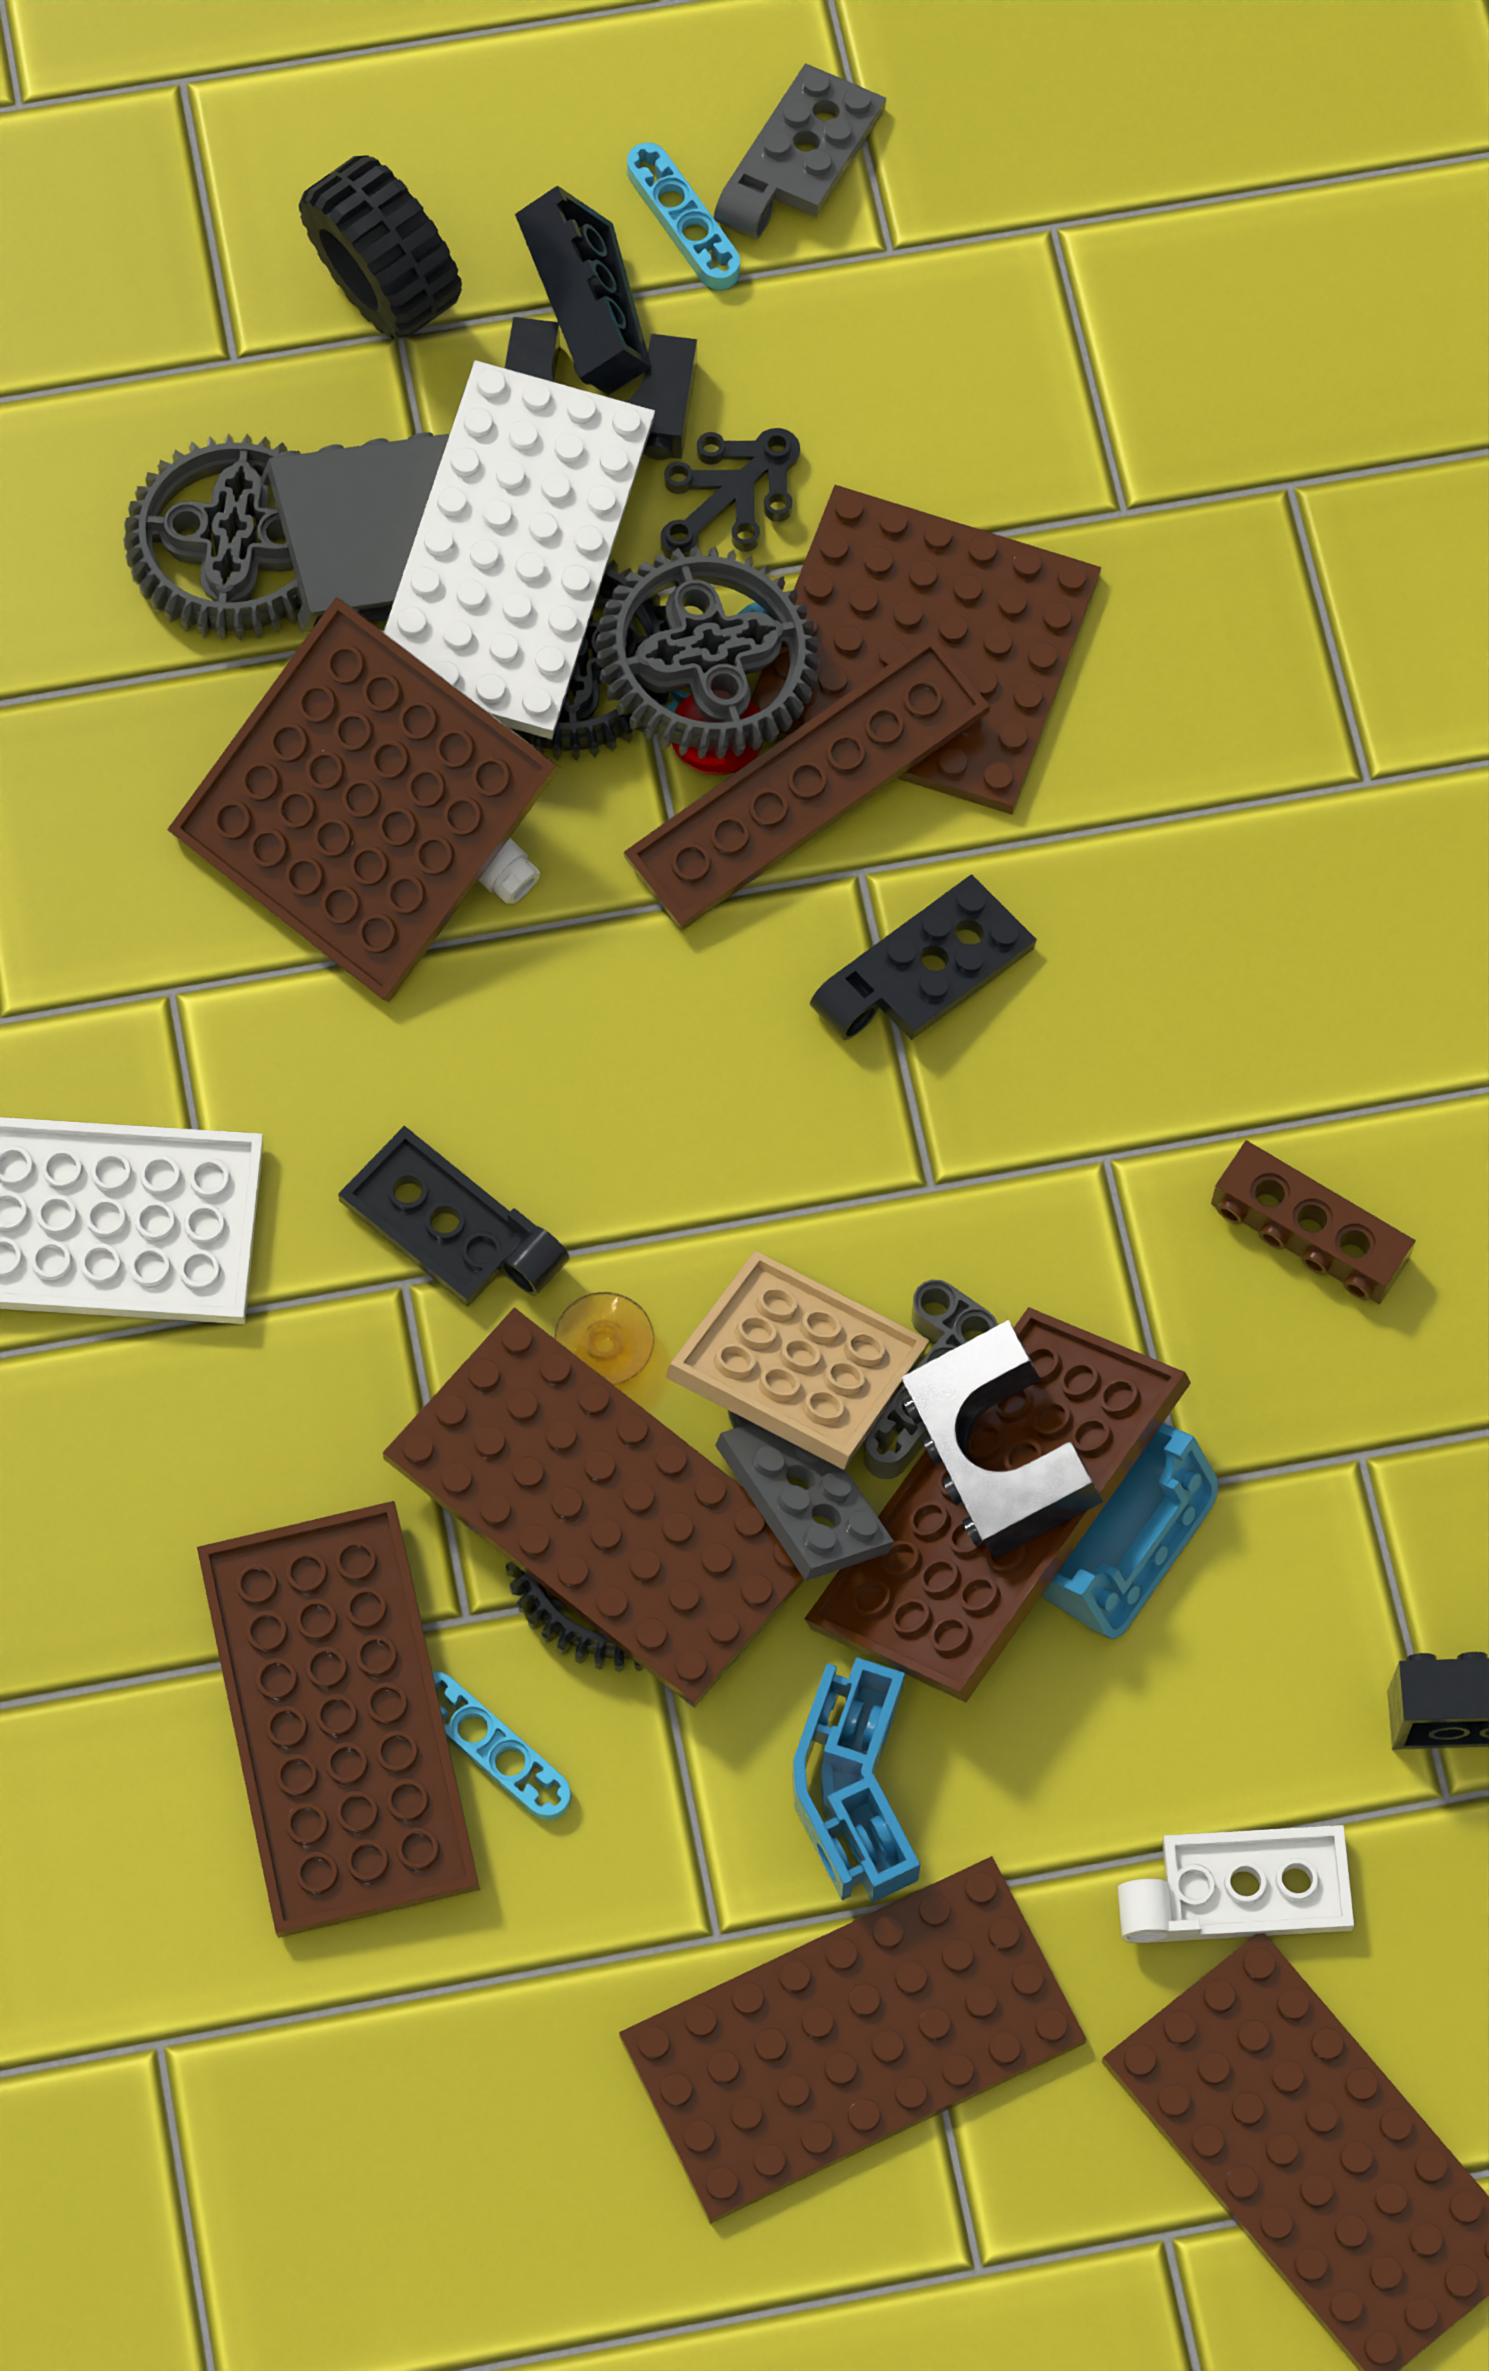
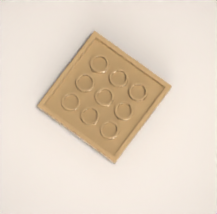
M755 1250L672 1360L666 1378L844 1470L883 1415L891 1400L903 1386L904 1382L901 1377L914 1370L925 1354L930 1340Z

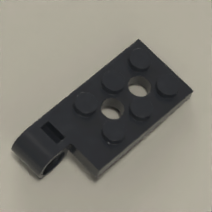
M971 874L830 977L811 998L810 1006L843 1040H848L862 1031L876 1015L878 1008L913 1040L1031 952L1035 947L1037 939ZM965 929L971 930L979 936L980 942L974 945L964 944L957 938L955 933ZM928 955L937 956L943 960L946 967L939 971L929 970L921 963L920 959Z
M405 1125L338 1193L339 1202L467 1307L500 1272L522 1290L536 1296L570 1260L566 1249L553 1235L545 1229L536 1226L515 1208L509 1211ZM412 1183L421 1188L422 1195L415 1202L403 1203L394 1196L396 1189L403 1184ZM449 1213L459 1220V1224L452 1232L440 1233L432 1228V1220L439 1214Z

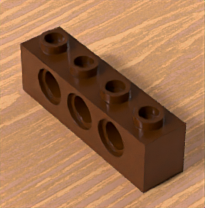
M1245 1140L1215 1185L1211 1204L1216 1207L1218 1213L1223 1218L1234 1224L1244 1223L1259 1232L1260 1238L1271 1247L1276 1249L1286 1248L1301 1257V1261L1307 1268L1321 1275L1328 1273L1343 1282L1348 1292L1362 1300L1370 1298L1376 1303L1381 1304L1409 1261L1416 1242L1413 1238ZM1264 1194L1271 1195L1280 1204L1275 1207H1266L1260 1204L1256 1197ZM1307 1219L1313 1220L1321 1226L1322 1230L1318 1232L1305 1231L1301 1228L1299 1222ZM1355 1245L1365 1255L1358 1258L1349 1257L1342 1251L1341 1247Z

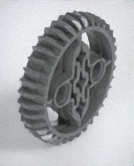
M228 433L224 440L225 443L216 444V441L209 436L207 447L201 449L191 441L189 454L184 455L175 449L172 455V464L160 459L158 465L159 474L147 472L145 478L146 487L137 486L135 492L136 501H131L128 507L130 517H127L124 523L126 534L123 542L127 551L125 555L127 565L132 569V579L136 585H139L140 593L144 599L151 598V605L156 612L164 610L165 617L170 623L180 618L181 627L186 632L195 624H198L199 634L203 638L211 629H216L217 636L221 640L225 638L227 631H235L236 637L241 641L245 635L244 630L253 629L255 635L260 638L263 634V627L270 625L278 633L281 628L280 620L283 618L295 625L297 620L296 610L301 609L303 601L296 577L281 589L267 596L249 600L256 586L259 570L289 571L294 569L287 542L283 544L273 543L275 539L285 537L278 509L268 508V486H262L261 476L258 475H263L269 458L288 451L283 442L276 448L271 449L270 441L266 436L258 445L252 443V438L248 434L245 435L242 443H234L233 437ZM220 474L212 491L211 503L179 502L166 512L165 517H159L165 506L184 488L203 478ZM253 516L256 517L259 543L256 541ZM187 529L196 530L192 535L184 536L179 534ZM210 530H212L215 550L217 554L216 557H214ZM153 543H162L165 549L180 562L200 564L201 587L206 596L211 600L194 596L172 583L163 574L157 563Z
M696 545L691 549L689 557H685L680 549L677 548L672 553L671 562L661 553L655 557L653 566L644 561L639 566L637 574L630 572L625 577L624 586L618 585L614 589L613 600H609L606 603L603 612L605 616L600 618L598 625L600 634L597 636L595 646L600 652L597 654L596 664L597 667L603 668L600 674L601 684L610 685L607 690L608 700H620L616 709L618 716L632 713L629 721L631 729L643 724L646 727L644 733L646 741L657 734L662 737L661 746L663 750L668 748L671 742L679 744L681 756L688 752L689 747L697 748V755L701 760L706 756L708 749H714L715 755L720 760L725 756L727 748H730L738 758L743 754L745 744L756 752L757 749L761 748L763 739L772 743L777 739L779 731L784 733L788 731L791 727L792 719L797 720L801 716L804 709L803 705L809 702L812 695L811 688L815 686L818 677L815 670L818 668L820 658L815 653L817 652L819 642L818 638L812 636L815 629L814 621L804 620L808 613L807 605H795L798 598L797 589L783 592L785 586L784 576L772 581L769 578L771 572L769 565L761 568L760 571L754 569L752 556L747 558L744 563L736 561L737 556L734 549L728 553L727 558L718 557L719 552L716 546L710 549L708 556H702ZM710 584L723 586L744 594L764 608L771 617L761 612H747L729 617L725 616L720 598L715 588ZM676 586L669 595L665 606L666 619L670 630L651 635L639 645L635 657L626 658V635L635 612L648 598L658 592ZM684 607H697L703 614H691ZM788 646L790 656L789 671L781 692L766 709L740 720L739 717L747 710L751 698L746 675L756 673L771 665L778 657L780 648ZM640 685L655 693H667L690 688L696 708L700 716L707 722L692 720L669 711L652 699ZM712 691H725L731 696V698H718L713 694Z

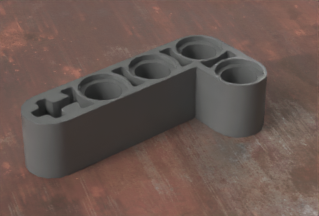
M933 1279L923 1282L917 1287L913 1296L912 1323L920 1335L929 1339L935 1345L917 1368L968 1342L962 1336L965 1332L978 1330L985 1333L998 1326L996 1318L984 1307L947 1282ZM934 1302L943 1305L947 1311L942 1315L932 1316L927 1314L922 1307ZM905 1384L891 1400L885 1412L865 1439V1466L873 1476L880 1479H892L903 1473L923 1448L922 1438L930 1435L924 1422L915 1425L912 1418L908 1417L903 1411L906 1407L902 1398L909 1395ZM896 1431L899 1436L896 1440L895 1452L888 1450L884 1455L878 1453V1447L885 1450L891 1445L895 1439Z

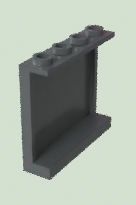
M422 432L412 435L406 440L389 442L385 438L370 440L362 446L344 448L342 445L335 444L323 447L318 452L299 454L297 451H285L275 455L273 458H269L261 477L262 486L271 484L303 601L297 615L302 633L312 631L336 597L346 602L370 622L388 620L450 436L449 434L433 436L430 432Z

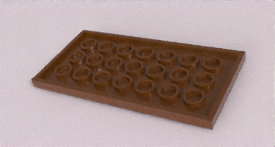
M515 1307L383 1452V1459L694 1708L805 1581L745 1489Z
M1030 1307L1027 1308L1014 1326V1330L1023 1343L1041 1381L992 1406L978 1419L969 1437V1460L974 1465L985 1470L996 1472L1010 1471L1025 1466L1071 1441L1083 1460L1104 1502L995 1559L985 1544L978 1547L974 1545L962 1520L970 1516L964 1503L955 1506L942 1482L943 1478L950 1475L944 1462L935 1465L928 1451L925 1450L878 1516V1519L894 1541L888 1554L840 1569L804 1618L812 1630L964 1702L969 1700L1191 1384L1187 1374L1182 1370Z
M395 1501L197 1547L277 1937L293 1935L480 1890Z
M992 1856L619 2032V2038L709 2224L1059 2057L1086 2042V2037Z
M1265 1933L1254 1935L1102 2058L1103 2065L1359 2371H1400L1489 2297V2196Z

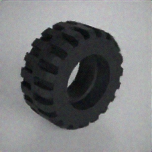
M369 155L353 156L303 192L298 206L301 213L300 218L308 231L307 235L310 242L315 246L322 263L326 265L332 278L345 292L349 301L360 310L361 315L368 322L374 324L379 332L385 333L391 339H406L457 303L462 291V281L457 274L459 270L455 261L450 256V250L446 242L442 240L438 233L439 230L433 221L428 218L419 201L410 194L406 185L400 179H397L386 165H381L378 159L369 157Z

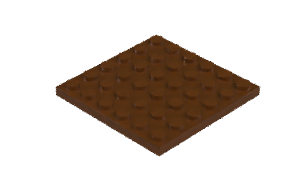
M834 485L794 587V590L797 589L798 595L795 605H807L808 613L804 620L814 621L815 629L812 636L818 638L819 642L817 652L815 653L820 658L818 668L815 670L818 677L815 686L811 688L812 695L809 702L803 705L804 709L801 716L797 720L792 719L793 721L788 731L785 733L779 731L776 740H783L933 634L990 705V712L897 779L1013 815L1100 578L1101 567ZM788 646L780 648L778 657L771 665L765 667L760 674L751 697V701L760 712L770 706L777 698L786 682L790 657Z
M336 597L167 830L381 999L390 1002L561 767L346 602Z

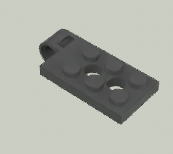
M805 63L724 187L715 208L714 220L751 238L758 239L769 223L775 200L817 217L884 112L886 97ZM827 112L834 115L836 118L830 119L828 121H822L818 119L815 115L817 113ZM809 143L817 149L804 152L797 149L795 145Z
M728 1410L733 1429L720 1433L715 1446L805 1581L888 1554L894 1542L845 1469L843 1470ZM787 1478H798L802 1480L808 1486L809 1489L805 1490L800 1486L791 1485L788 1482ZM813 1516L827 1518L833 1523L835 1528L817 1524Z

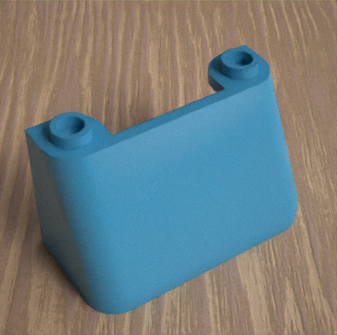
M1164 1423L1161 1425L1041 1597L1094 1632L1110 1639L1121 1636L1127 1630L1209 1513L1218 1493L1217 1477L1194 1436Z

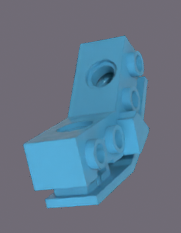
M856 1657L849 1678L837 1675V1666L826 1664L793 1759L792 1780L794 1808L841 1900L850 1897L852 1887L862 1883L873 1903L917 1882L920 1863L874 1776L903 1693L905 1673ZM838 1696L846 1697V1704L838 1727L834 1725L832 1728L828 1727L830 1712L834 1710ZM815 1742L826 1745L820 1776L823 1815L829 1819L824 1823L807 1792L806 1767ZM836 1835L845 1838L858 1866L851 1869L847 1856L835 1837Z

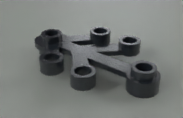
M782 428L768 429L762 432L756 440L724 441L721 435L715 432H708L701 435L697 441V455L703 463L714 465L722 459L750 461L740 470H692L688 464L680 461L669 464L665 469V486L674 494H683L688 490H718L685 520H674L664 526L661 531V551L664 556L671 560L673 551L679 548L685 557H689L691 549L696 545L698 547V534L735 501L736 523L732 527V544L736 549L748 552L754 550L760 541V529L755 522L754 484L768 472L769 493L764 499V513L768 519L774 522L787 520L792 513V498L787 493V471L799 459L800 444L793 433ZM712 444L719 449L716 452L710 453L703 448L706 445ZM778 445L785 449L780 452H774L769 447ZM683 474L686 476V479L676 482L671 479V476ZM774 502H782L786 507L781 510H775L770 505ZM742 531H749L754 536L744 540L739 538L738 534ZM682 533L687 535V537L683 540H675L671 535Z

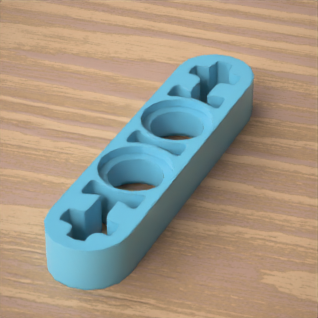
M641 143L633 147L627 156V176L634 188L699 279L707 287L714 290L731 288L740 277V257L735 247L664 149L654 143ZM645 161L649 166L655 164V175L658 181L654 183V176L647 167L640 168V162ZM670 191L679 193L683 196L684 200L679 206L666 207L659 202V198L662 194ZM700 225L707 230L708 234L702 240L692 241L683 235V231L688 226ZM713 249V257L721 266L727 264V271L722 272L718 267L712 269V258L708 253Z
M433 1671L436 1689L438 1690L442 1686L447 1688L444 1692L446 1701L455 1710L460 1701L466 1704L454 1713L448 1725L444 1723L447 1739L533 1816L540 1820L551 1821L564 1815L571 1803V1791L566 1779L452 1677L443 1672ZM440 1705L442 1717L445 1720L449 1717L448 1711ZM471 1717L480 1718L488 1726L485 1737L474 1743L463 1740L458 1733L461 1723ZM509 1750L517 1751L525 1758L524 1768L517 1775L513 1776L504 1775L496 1768V1760L499 1755ZM535 1767L541 1770V1772L535 1775V1780L543 1788L548 1790L554 1785L559 1787L557 1791L559 1803L556 1806L549 1802L545 1803L542 1807L537 1805L539 1794L529 1783H527L524 1791H520L517 1788L529 1779Z

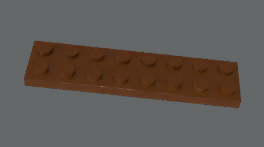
M931 634L625 850L624 857L682 931L990 712V705L935 636Z

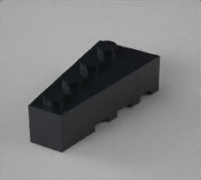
M558 185L515 213L574 360L575 372L581 381L586 385H593L605 394L610 395L652 368L613 223Z

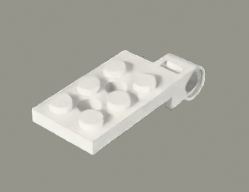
M1344 1825L1164 1835L1162 1844L1166 1881L1161 1879H1139L1122 1883L1117 1887L1121 1936L1123 1941L1130 1943L1253 1937L1256 1934L1265 1933L1266 1936L1341 1932L1352 1931L1354 1927ZM1289 1869H1300L1309 1876L1311 1887L1303 1893H1293L1284 1886L1282 1875ZM1238 1872L1253 1874L1259 1882L1258 1892L1251 1896L1237 1894L1231 1886V1877Z

